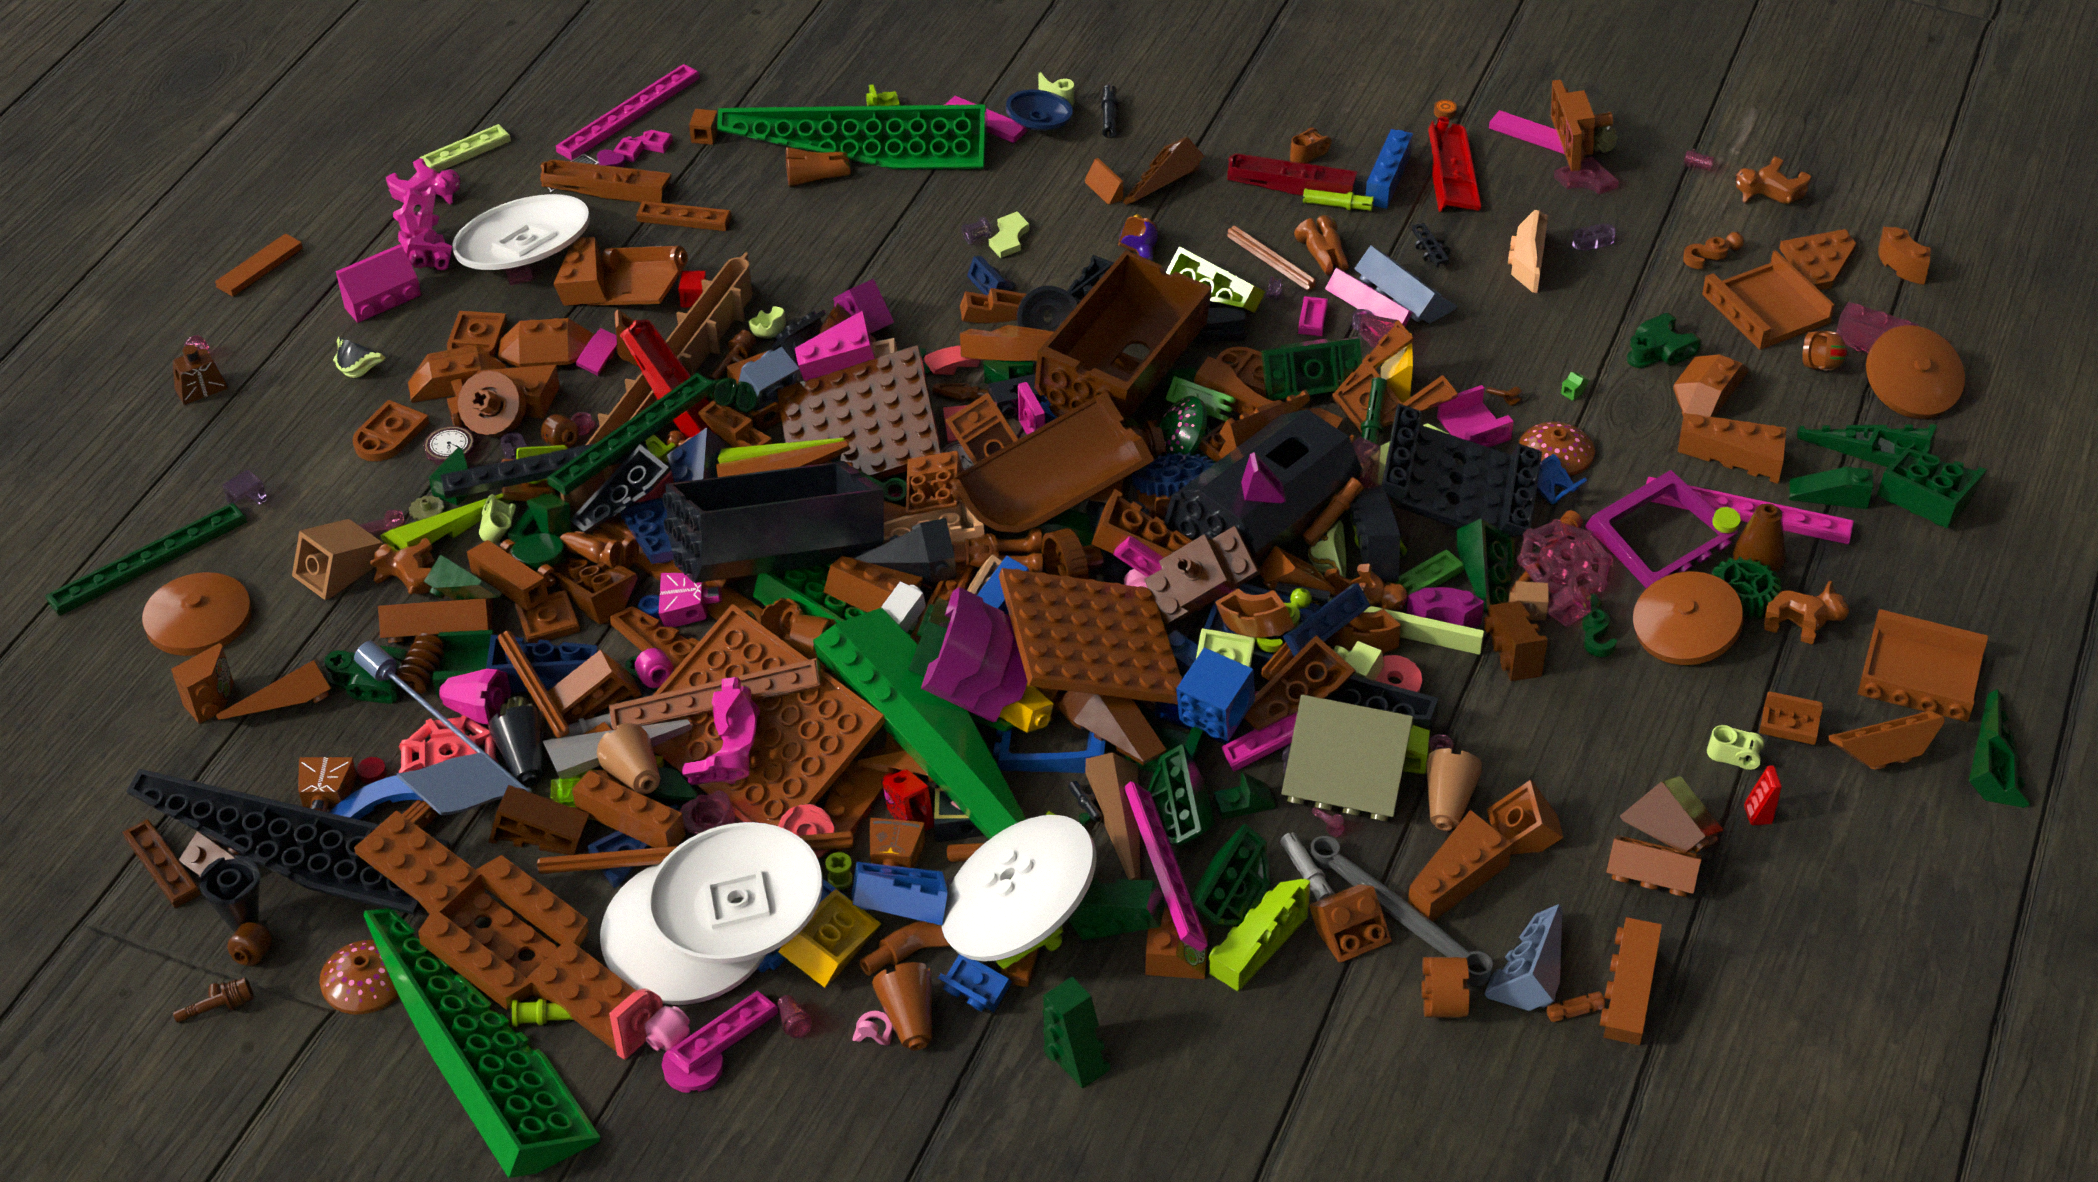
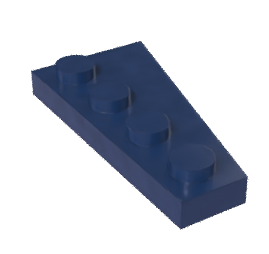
M663 498L633 503L619 512L651 564L667 563L673 560V552L668 534L664 530V519L667 518V509L664 507Z

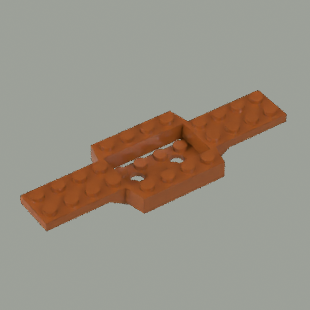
M397 810L355 846V853L419 901L430 914L418 931L420 944L506 1010L512 1007L513 1000H518L520 1003L531 995L548 1000L561 1006L576 1022L616 1051L609 1013L637 990L579 947L589 932L588 919L502 855L475 870ZM485 888L492 894H494L496 897H498L500 900H502L504 903H506L508 906H510L512 909H514L516 912H518L520 915H522L524 918H526L528 921H530L532 924H534L536 927H538L540 930H542L544 933H546L548 936H550L552 939H554L556 942H558L561 946L557 948L555 944L549 942L547 939H545L543 936L537 933L531 926L525 924L523 921H521L519 918L513 915L511 911L505 909L503 906H501L499 903L493 900L488 894L485 893ZM480 917H488L492 920V924L488 928L482 929L478 928L475 922ZM529 949L535 953V957L531 961H522L518 958L519 953L522 950Z

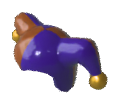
M1139 214L1129 217L1123 226L1118 245L1153 262L1152 248L1158 240L1157 226L1152 220L1142 218Z

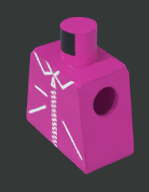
M661 573L659 616L664 627L671 626L674 628L704 620L707 617L708 604L722 602V592L719 586L708 588L706 582L693 583L684 573Z

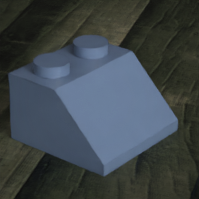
M782 347L775 351H767L759 360L755 362L750 361L741 369L739 382L749 383L756 393L754 412L774 402H779L777 389L782 390L786 386L795 384L799 367Z

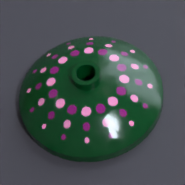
M1186 396L1175 402L1162 417L1158 428L1161 427L1165 440L1166 452L1161 453L1163 457L1167 456L1168 453L1173 455L1181 452L1182 455L1190 452L1192 456L1198 448L1207 423L1206 405L1200 398Z

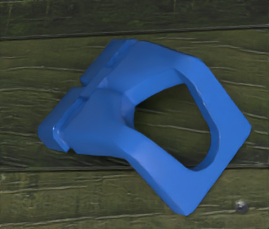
M1555 454L1541 461L1537 491L1550 504L1557 503L1569 492H1575L1587 481L1585 477L1573 484ZM1555 485L1565 489L1557 497H1555L1554 493Z

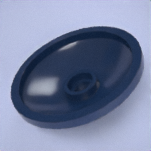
M1023 90L1012 94L1006 101V112L1009 117L1017 124L1031 130H1054L1067 124L1072 117L1073 110L1071 104L1060 95L1049 91Z

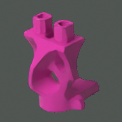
M429 187L423 192H419L414 188H408L402 208L395 211L393 217L399 222L402 231L398 233V240L403 246L411 265L414 268L426 266L436 267L438 270H446L449 266L452 246L445 243L443 235L437 234L432 229L439 222V216L433 214L436 195L434 187ZM416 205L421 206L419 212H414V207Z
M738 677L722 679V691H717L713 694L714 723L718 735L723 740V745L720 751L709 756L706 760L684 764L682 775L688 777L690 785L720 781L735 784L736 780L749 776V751L754 743L757 717L760 709L751 700V690L748 687L741 686V680Z

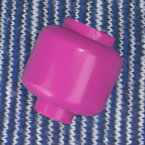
M647 649L641 652L635 661L637 675L642 683L650 688H660L674 672L671 660L661 649Z

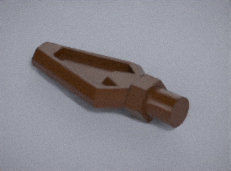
M968 383L934 384L932 393L964 401L970 398L977 400L986 393H989V390L980 389L977 386L972 387Z

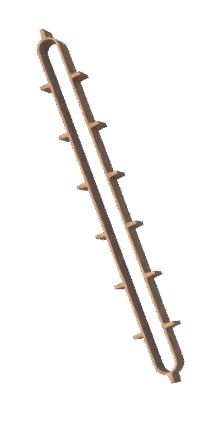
M747 252L741 257L728 260L712 281L703 279V293L688 313H676L678 326L668 337L666 343L691 377L709 353L720 354L719 340L734 320L745 321L744 307L752 297ZM642 372L636 380L625 379L626 393L609 415L598 414L600 427L586 445L599 442L658 400ZM621 464L607 466L566 496L561 493L562 500L570 504V518L577 513Z

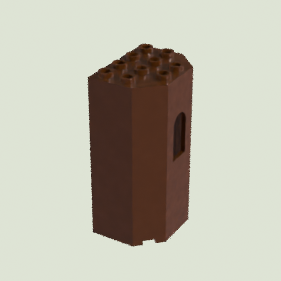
M1125 250L1038 350L1034 388L1040 396L1045 395L1051 404L1049 409L1057 417L1095 396L1107 392L1123 417L1124 422L1121 425L1124 426L1207 324L1212 287L1176 271L1172 275L1167 274L1162 265ZM1131 344L1144 345L1148 348L1149 353L1132 374L1111 366L1127 346Z

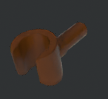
M1516 386L1509 391L1488 387L1486 390L1487 393L1504 398L1508 405H1514L1522 400V398L1517 396L1522 390Z

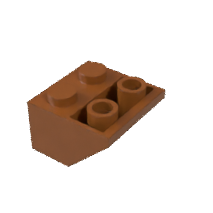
M1359 884L1309 904L1319 935L1340 963L1392 942L1374 886Z

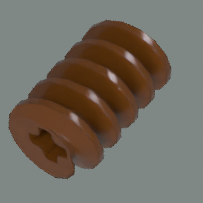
M419 634L402 661L400 668L397 670L396 675L418 694L424 693L427 690V685L430 684L433 673L436 672V669L440 666V661L445 657V653L442 650L444 648L442 640L431 634Z

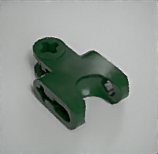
M1664 313L1643 322L1637 328L1635 335L1630 340L1632 350L1628 352L1626 359L1629 365L1636 368H1646L1660 360L1672 366L1697 355L1702 340L1694 333L1684 335L1674 333L1677 318L1671 313Z
M380 646L397 661L396 674L408 652L400 648ZM336 650L325 657L324 664L329 671L327 678L331 686L346 688V692L350 697L360 701L392 704L397 700L399 695L397 683L391 678L377 681L355 662V653Z

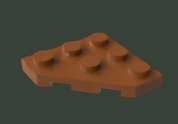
M1843 229L1781 241L1779 249L1794 268L1816 286L1818 290L1832 288L1836 277L1842 272L1847 259L1854 252L1856 243L1847 230Z

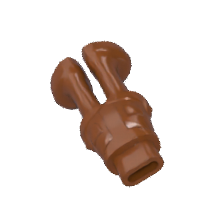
M1032 528L1027 537L1018 540L998 539L993 534H983L981 537L969 540L965 538L964 542L952 543L955 562H964L965 566L969 564L980 568L991 555H994L1001 561L1006 556H1009L1028 567L1030 572L1040 573L1043 569L1042 553H1039L1042 543L1041 528ZM1018 551L1032 554L1027 556H1010L999 554V552Z

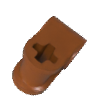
M1313 127L1294 136L1291 140L1290 161L1307 164L1311 160L1326 154L1332 144L1331 138L1322 136Z

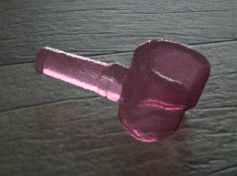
M1316 807L1312 809L1314 815L1328 823L1326 830L1330 835L1339 837L1345 830L1344 825H1342L1344 818L1340 814H1335L1332 817Z

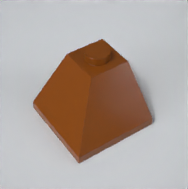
M1276 545L1259 568L1260 575L1264 578L1263 584L1274 591L1276 590L1277 582L1329 591L1330 593H1333L1335 590L1314 566Z
M1531 780L1487 809L1491 827L1512 843L1511 854L1542 852L1563 838L1558 815L1536 784Z

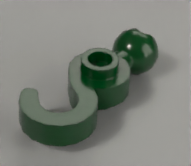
M1594 593L1585 594L1581 599V607L1585 611L1582 620V628L1586 632L1584 648L1591 655L1606 657L1613 654L1616 650L1617 640L1612 638L1605 644L1595 642V640L1607 632L1610 618L1606 612L1600 610L1602 600L1599 595Z

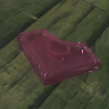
M1593 157L1581 161L1579 171L1571 172L1568 165L1554 170L1553 176L1566 189L1574 187L1593 190L1597 194L1618 188L1619 182Z

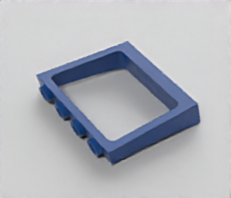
M996 729L995 737L1000 738V742L995 741L992 757L997 759L996 764L1001 771L1085 773L1086 759L1104 755L1106 740H1098L1094 737V733L1089 731L1086 751L1012 754L1009 752L1012 729L1006 732Z

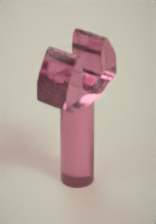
M388 510L384 519L359 524V526L369 533L384 529L390 531L404 526L405 521L402 511Z

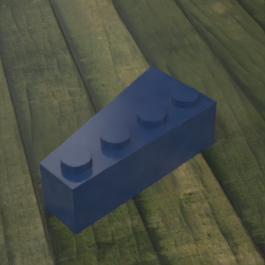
M491 635L486 669L507 672L511 693L529 692L499 643V635ZM515 637L547 691L598 652L597 645L563 642L560 646L551 644L549 640L528 643L524 642V638Z

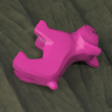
M423 158L413 162L417 172L408 181L400 180L396 173L386 177L392 198L402 203L405 201L408 188H414L419 192H423L429 187H434L436 195L442 196L448 204H453V193L459 190V183L461 182V177L456 171L450 169L438 173L433 168L426 166Z

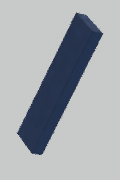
M1359 583L1349 586L1283 636L1294 657L1315 636L1324 642L1370 607Z

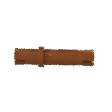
M1350 478L1343 489L1331 497L1332 501L1304 534L1301 535L1306 543L1314 547L1344 511L1349 510L1352 501L1364 489L1358 480Z

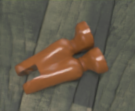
M1322 215L1318 217L1316 224L1312 218L1300 223L1295 229L1294 236L1298 242L1306 243L1308 251L1316 259L1326 275L1333 273V265H1336L1342 271H1346L1349 265L1337 232V223L1332 217Z
M579 531L568 532L559 537L563 541L566 552L582 555L596 564L605 563L611 569H614L617 565L629 568L639 553L638 542L630 537L625 538L623 541H618Z

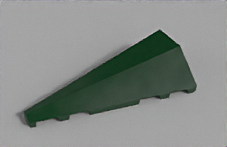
M1913 424L1905 425L1901 429L1887 428V425H1846V429H1831L1830 425H1823L1822 429H1805V426H1800L1797 430V439L1888 468L1906 448L1931 454L1937 425L1929 424L1928 428H1913Z
M1996 689L1988 693L1969 782L1985 801L2025 808L2030 805V800L2021 791V788L2026 786L2022 777L2018 778L2020 761L2013 733L2011 730H2008L2004 723L2009 719L2008 713L2001 711V700L2004 697Z

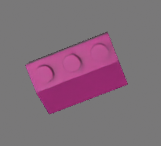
M401 244L336 271L344 308L357 323L421 296L418 277Z

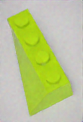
M1182 247L1178 248L1166 271L1170 275L1176 271L1211 286L1210 301L1245 308L1254 313L1266 292Z
M1305 878L1280 882L1273 891L1269 890L1264 895L1262 902L1255 909L1252 908L1248 911L1244 921L1238 927L1235 926L1230 930L1227 939L1220 946L1216 945L1209 955L1210 974L1234 990L1239 991L1307 919L1310 881Z

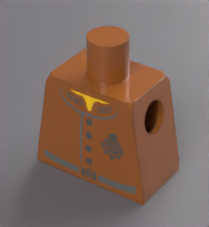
M870 818L871 863L915 868L925 844L924 822Z

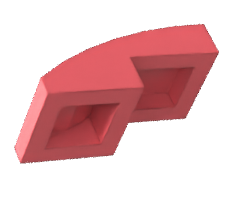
M960 346L937 350L926 355L923 359L933 374L954 375L957 367H978L981 359L961 357Z

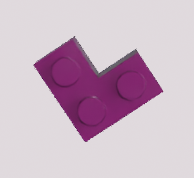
M874 279L833 298L835 302L834 307L839 303L852 316L863 311L870 333L894 323Z

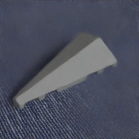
M688 719L641 726L649 734L653 747L692 729ZM608 731L543 741L561 782L600 765L596 754L597 747L603 735Z

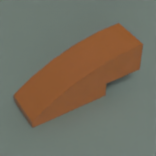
M994 288L990 289L988 295L965 291L960 304L962 321L999 323L1017 320L1018 306L1026 294Z

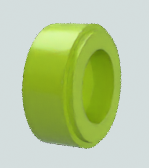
M1722 507L1716 510L1712 523L1722 533H1733L1737 530L1741 519L1736 510Z

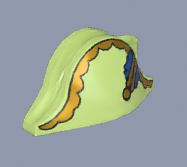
M1339 520L1320 538L1314 547L1309 546L1308 556L1319 572L1325 573L1328 569H1338L1340 576L1346 578L1344 528L1341 520Z

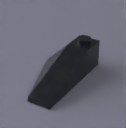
M639 445L577 511L570 521L585 534L589 533L651 492L671 469L642 445Z
M946 518L919 523L912 527V531L900 537L896 534L889 538V542L879 547L872 546L850 557L923 577L922 583H935L957 578L955 556Z

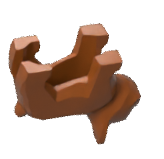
M1775 156L1770 165L1761 168L1758 172L1754 169L1742 168L1736 174L1735 181L1737 189L1743 192V203H1747L1753 195L1760 193L1782 204H1790L1805 197L1808 190L1807 187L1811 181V175L1802 171L1798 178L1788 180L1780 171L1784 160Z
M424 538L418 545L402 548L401 550H397L388 544L381 545L374 552V559L370 561L371 565L377 569L374 577L375 583H381L389 578L390 575H393L402 580L410 595L429 593L432 587L425 583L424 580L432 569L429 567L435 564L434 559L429 553L432 550L429 540Z
M1370 564L1358 565L1357 571L1360 577L1354 580L1340 576L1338 569L1326 570L1324 577L1335 588L1334 592L1330 593L1332 598H1335L1352 584L1359 583L1370 606L1397 611L1401 610L1408 600V594L1402 585L1392 582L1384 584V581L1371 571L1372 567Z
M1829 581L1823 593L1818 596L1805 595L1793 591H1780L1773 601L1767 605L1764 627L1767 631L1777 633L1779 623L1790 619L1802 627L1801 641L1813 644L1816 637L1815 632L1826 621L1845 620L1850 608L1845 597L1835 592L1833 581Z

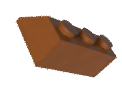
M1616 835L1606 873L1612 874L1611 879L1629 883V879L1639 880L1642 887L1658 890V885L1670 888L1669 893L1686 897L1687 892L1694 893L1702 855L1691 852L1683 854L1674 848Z

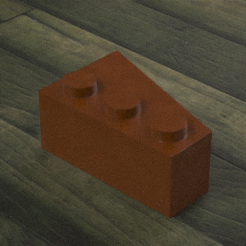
M508 785L498 807L488 843L497 844L499 839L512 841L514 847L522 848L525 843L538 845L540 851L574 855L585 829L589 813L555 802L551 798L530 793L523 788Z

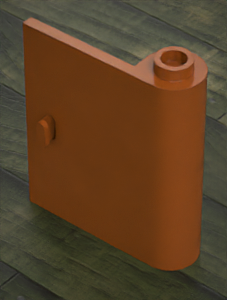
M682 246L605 249L602 255V264L606 271L604 282L606 284L605 295L607 302L589 303L587 305L660 304L687 264V252Z

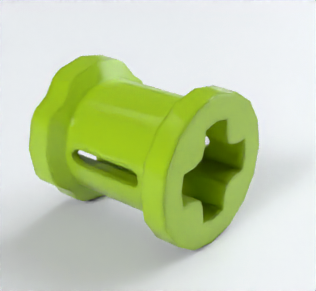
M841 852L829 855L825 862L826 869L829 872L828 883L837 890L849 888L852 885L853 878L852 873L849 871L852 865L851 858Z

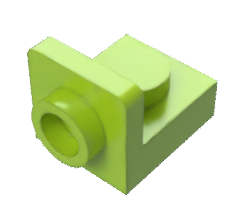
M874 84L869 85V93L866 94L867 106H900L896 91L876 94Z

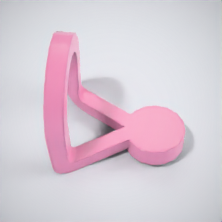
M870 1011L863 1014L856 1024L853 1041L860 1042L866 1037H872L881 1045H890L892 1024L888 1016L880 1011ZM880 1018L885 1022L886 1029L882 1037L877 1033L878 1025L867 1021L868 1019Z

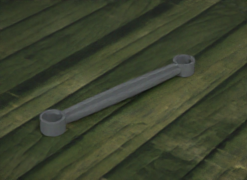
M1320 836L1312 841L1310 857L1318 868H1333L1353 886L1359 884L1374 886L1380 907L1446 957H1466L1468 966L1480 965L1486 969L1484 972H1474L1468 968V984L1481 986L1490 980L1493 962L1487 954L1480 951H1467L1405 900L1339 853L1340 845L1334 838ZM1327 849L1332 851L1333 854L1325 856L1318 854L1316 851Z

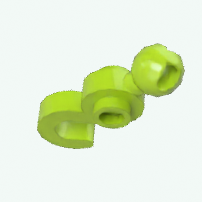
M1297 588L1292 592L1290 596L1291 603H1284L1295 627L1300 622L1299 609L1307 608L1312 601L1310 592L1303 588ZM1255 637L1257 646L1266 652H1277L1283 643L1281 639L1270 640L1266 637Z

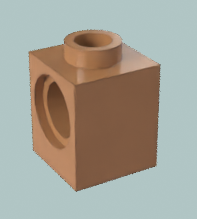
M1516 581L1515 591L1509 593V602L1520 601L1530 614L1531 620L1546 621L1549 603L1548 583Z

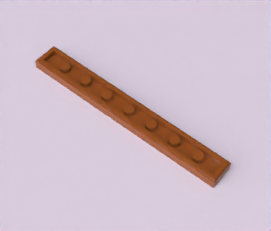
M817 658L736 676L741 680V686L748 687L751 690V700L753 702L823 687L820 663ZM722 680L609 705L612 730L618 729L617 726L621 724L633 723L645 726L713 712L714 692L722 691Z

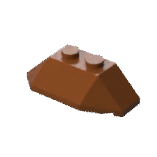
M569 318L519 321L499 340L498 359L518 367L569 365L577 361L595 334Z
M477 345L429 353L408 381L411 402L453 396L452 380L461 379L463 386L478 370L503 369L506 366Z
M1722 355L1694 357L1673 386L1677 401L1682 409V415L1684 416V413L1715 417L1746 376L1749 368L1743 363Z
M1926 711L1839 734L1829 735V741L1857 761L1869 766V768L1882 769L1888 763H1905L1911 761L1912 757L1923 755L1945 721L1943 716L1932 711Z

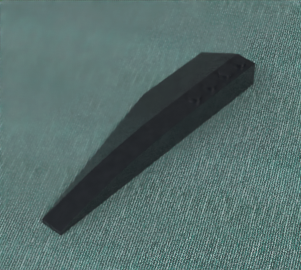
M144 769L138 770L126 790L128 795L306 889L413 915L422 907L419 901L355 853V846L374 831L379 824ZM433 837L452 852L448 840Z

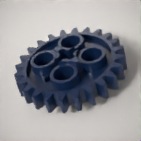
M1181 452L1173 455L1168 453L1164 457L1157 455L1158 458L1154 459V461L1132 473L1133 486H1135V490H1140V493L1147 492V496L1156 494V497L1166 495L1169 498L1215 463H1213L1212 459L1208 460L1207 456L1200 457V454L1191 456L1190 452L1182 455Z

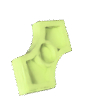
M1018 212L997 219L999 232L989 239V246L1000 258L1021 251V244L1018 240L1029 231V223Z

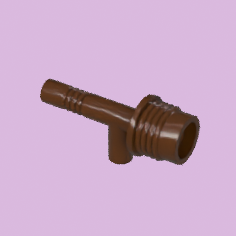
M741 330L739 334L735 335L728 342L730 352L708 378L712 380L720 379L726 372L728 365L745 360L756 343L755 337L747 330Z
M246 977L239 980L235 979L228 983L223 982L221 987L219 984L213 983L208 988L209 998L174 1011L173 1016L178 1023L224 1004H227L228 1008L232 1011L236 1007L254 999V993Z

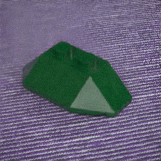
M1183 744L1159 756L1158 768L1152 777L1148 789L1152 795L1169 843L1179 846L1205 833L1214 825L1205 781Z
M1246 823L1217 852L1191 894L1193 907L1215 926L1238 927L1244 921L1248 911L1258 906L1270 885L1269 863L1266 855L1268 850L1267 841Z

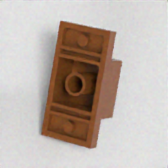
M1561 79L1552 81L1551 119L1571 172L1579 171L1581 161H1584V155L1593 154L1594 128L1612 126L1611 112L1593 114L1584 90L1569 92L1568 88H1564Z
M986 393L945 420L973 465L1018 440L989 393Z

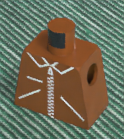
M300 757L298 791L303 807L327 812V810H332L338 803L348 797L358 776L353 757Z

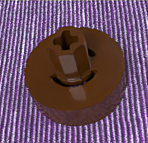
M1065 528L1046 533L1043 536L1041 552L1046 574L1089 580L1088 570L1102 567L1103 554L1100 548L1095 545L1082 547L1078 537L1071 529Z

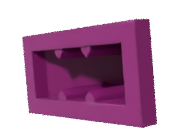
M1255 452L1250 454L1241 481L1245 501L1285 502L1282 482Z

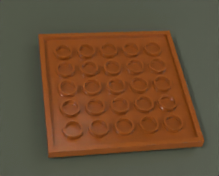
M1001 569L999 580L1029 686L1178 704L1176 688L1182 681L1157 603L1154 601L1152 593L1148 588L1101 582L1093 579L1086 580L1070 576L1050 575L1043 572Z

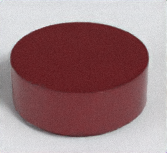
M368 757L358 764L357 773L361 782L371 784L385 778L386 767L382 759Z

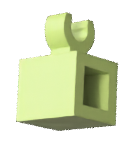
M1357 641L1351 652L1337 645L1333 650L1356 670L1353 675L1375 681L1384 667L1382 650Z

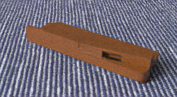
M549 160L548 162H542L540 166L542 168L540 177L542 187L546 186L599 196L600 198L634 202L648 201L661 203L662 192L671 180V173L562 160Z

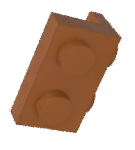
M1768 692L1759 733L1815 745L1823 703Z

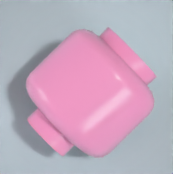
M663 1006L645 1023V1031L648 1035L645 1039L657 1051L660 1048L665 1051L670 1050L689 1035L688 1025L690 1020L678 1007L673 1006L670 1008Z

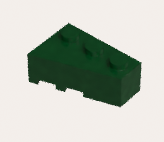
M1073 977L1044 994V1009L1042 1011L1044 1016V1052L1051 1061H1056L1083 1089L1111 1070L1109 1062L1102 1059L1100 1052L1105 1048L1102 1039L1097 1040L1095 1028L1099 1026L1092 996Z

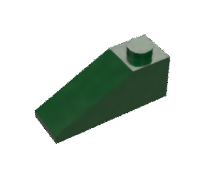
M1842 467L1790 479L1789 500L1867 509L1873 489V470Z

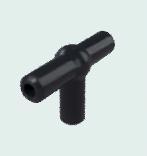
M1077 781L1070 782L1068 789L1078 800L1079 807L1085 809L1094 822H1100L1103 819V814L1095 805L1098 803L1095 794H1086Z

